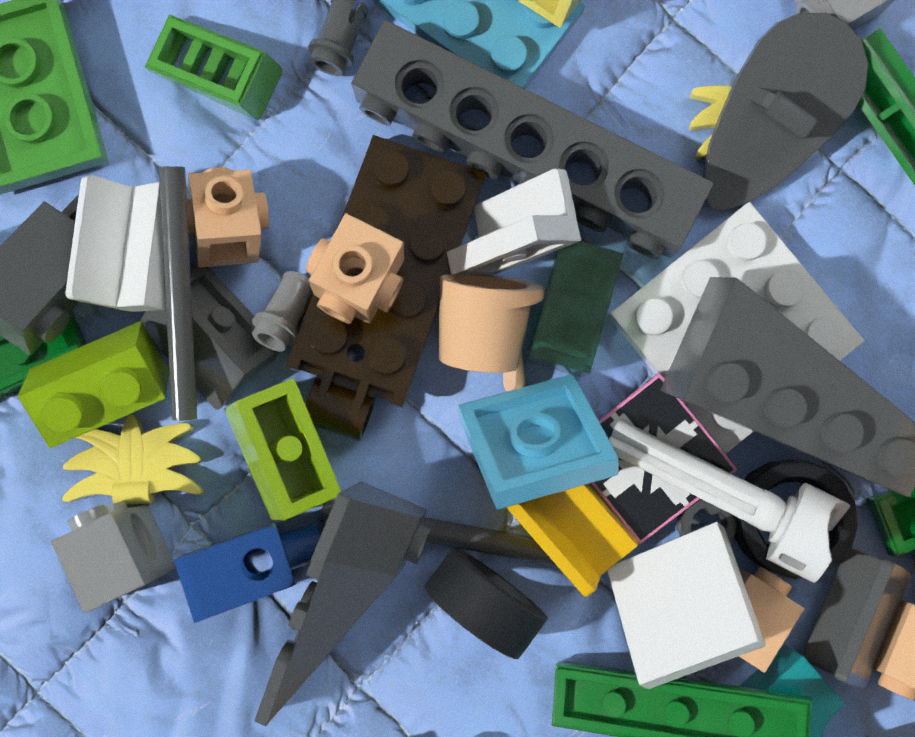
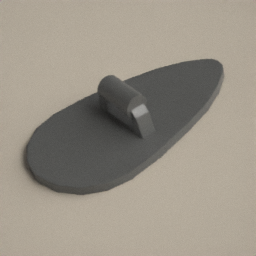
M797 13L776 22L757 41L734 81L708 145L703 178L714 183L705 200L711 208L718 211H726L746 204L773 189L822 147L853 113L866 88L868 61L862 40L847 22L827 13Z

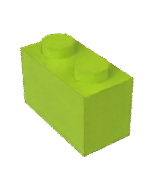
M139 321L31 368L17 397L49 449L165 399L169 369L143 322Z
M294 378L235 401L224 408L270 520L290 519L336 498L338 493L342 492Z

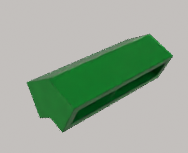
M879 28L867 37L861 38L868 61L866 88L858 105L915 185V77L884 32Z

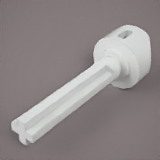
M621 419L617 422L609 441L619 458L748 522V524L762 531L771 532L768 539L771 544L767 552V560L813 583L825 572L832 560L829 550L828 531L833 530L850 508L848 503L807 483H804L799 488L795 496H790L785 502L781 497L742 480Z

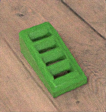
M170 14L145 65L147 70L256 120L261 119L282 75V67L266 52ZM188 38L192 40V43L181 67L177 68L174 65ZM210 48L212 49L211 54L199 77L197 76V72L204 60V57L208 49ZM230 59H234L223 85H219Z

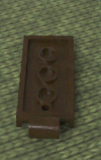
M375 135L372 136L342 218L347 213L404 243V261L396 275L404 278L388 312L378 309L370 324L357 317L353 318L351 324L342 322L318 308L317 303L320 298L314 296V294L312 295L286 367L297 372L302 370L317 375L305 404L314 426L361 441L371 417L376 396L391 401V405L403 408L440 306V276L451 274L447 252L462 245L485 180L484 172ZM360 348L364 350L365 356L361 361L353 362L348 358L350 351Z

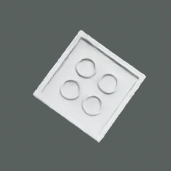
M750 201L607 315L656 375L659 372L664 379L667 376L710 277H737L839 361L865 341ZM683 401L725 453L729 452L753 432Z

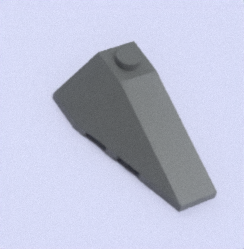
M362 481L338 493L306 573L307 576L318 580V582H310L301 600L294 607L288 626H291V629L298 631L294 641L290 639L286 641L275 661L254 720L255 722L267 726L405 566L406 561L414 564L418 563L431 533V529L422 526L428 511L427 509Z

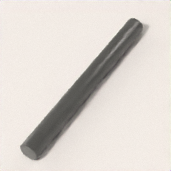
M165 166L159 167L171 413L172 420L185 421L197 419L185 167Z
M335 500L323 503L321 522H327ZM427 517L423 520L422 526L431 529L427 541L429 543L558 567L532 537Z

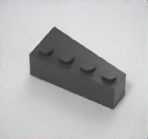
M710 277L660 391L910 498L915 488V421L737 277Z

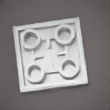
M718 522L619 562L607 570L639 685L646 689H651L766 646L726 530Z

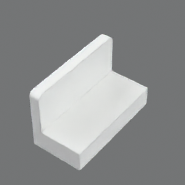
M552 169L477 204L474 207V215L479 238L448 251L447 256L451 275H496L580 242L581 237L567 171L564 169Z
M94 175L81 179L65 292L68 299L129 312L166 309L160 182L131 187Z

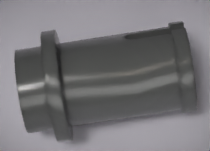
M331 0L329 11L318 38L312 39L308 45V50L311 53L309 62L316 69L329 75L341 76L345 68H350L353 65L354 56L351 54L363 20L368 14V8L363 2H359L356 10H353L352 8L356 0Z

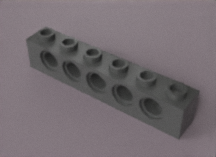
M385 19L351 82L356 101L361 104L359 109L363 114L386 126H391L394 120L414 130L412 136L432 150L444 152L446 147L468 157L466 164L472 169L484 172L486 177L497 179L499 174H502L522 184L552 169L565 170V167L572 162L581 161L587 163L595 172L596 181L585 186L577 185L569 179L577 221L598 232H605L608 227L628 237L627 245L631 249L652 259H659L661 254L671 258L682 248L714 184ZM418 83L428 84L437 91L430 101L422 104L413 103L405 97L407 90ZM477 109L489 117L490 123L481 130L470 131L459 124L458 118L467 110ZM522 135L533 136L541 143L543 152L533 158H524L515 153L511 143ZM625 188L641 190L648 199V211L634 213L626 209L621 202L620 191Z

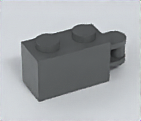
M79 195L62 212L43 201L0 246V336L30 356L43 342L51 343L60 336L69 322L70 312L80 302L68 299L65 294Z

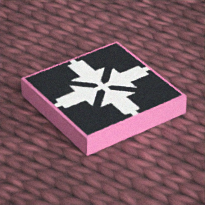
M659 372L598 420L608 439L611 437L617 422L621 419L730 474L738 470L685 403L676 397L660 391L665 379ZM619 458L617 476L591 483L640 544L700 499Z

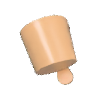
M444 274L440 276L439 360L448 366L463 370L503 373V385L506 392L525 387L521 350L531 305L544 299L546 287L527 280L493 275Z

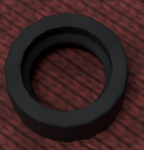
M802 460L768 462L751 471L745 477V481L767 491L781 483H807L848 503L850 508L833 530L828 531L829 550L832 560L825 572L839 565L852 548L858 527L855 501L840 478L826 467ZM735 516L737 525L734 538L743 554L758 566L770 572L793 579L803 578L767 560L766 557L770 545L765 542L759 529Z
M452 548L425 584L427 594L452 619L491 648L515 660L522 656L548 620L545 613L514 585L487 565L459 548Z

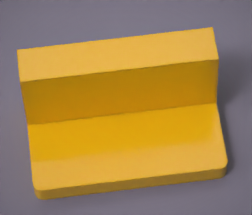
M590 483L506 507L586 598L597 589L600 576L638 546L639 541Z

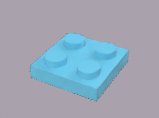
M573 374L458 405L461 425L497 510L618 475L619 458Z

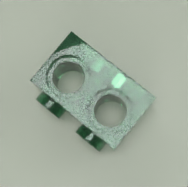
M582 241L556 251L546 286L545 297L542 300L525 362L573 374L581 378L590 374L624 253Z

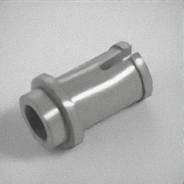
M286 271L284 273L281 283L263 312L256 313L252 319V324L255 327L252 335L258 343L278 352L284 351L287 345L294 344L298 334L297 327L313 295L308 277L294 271Z

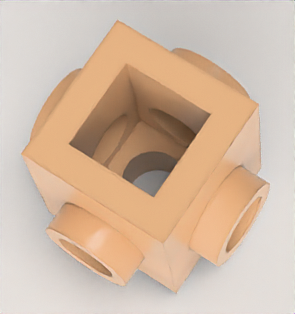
M215 167L201 173H188V235H193L197 267L258 263L262 235L261 229L269 227V215L265 192H254L251 169L232 170L226 167Z
M345 213L331 240L322 238L317 243L306 266V272L311 274L308 282L313 294L320 298L317 307L330 316L351 324L354 317L370 324L378 309L388 312L404 278L396 275L404 261V243Z

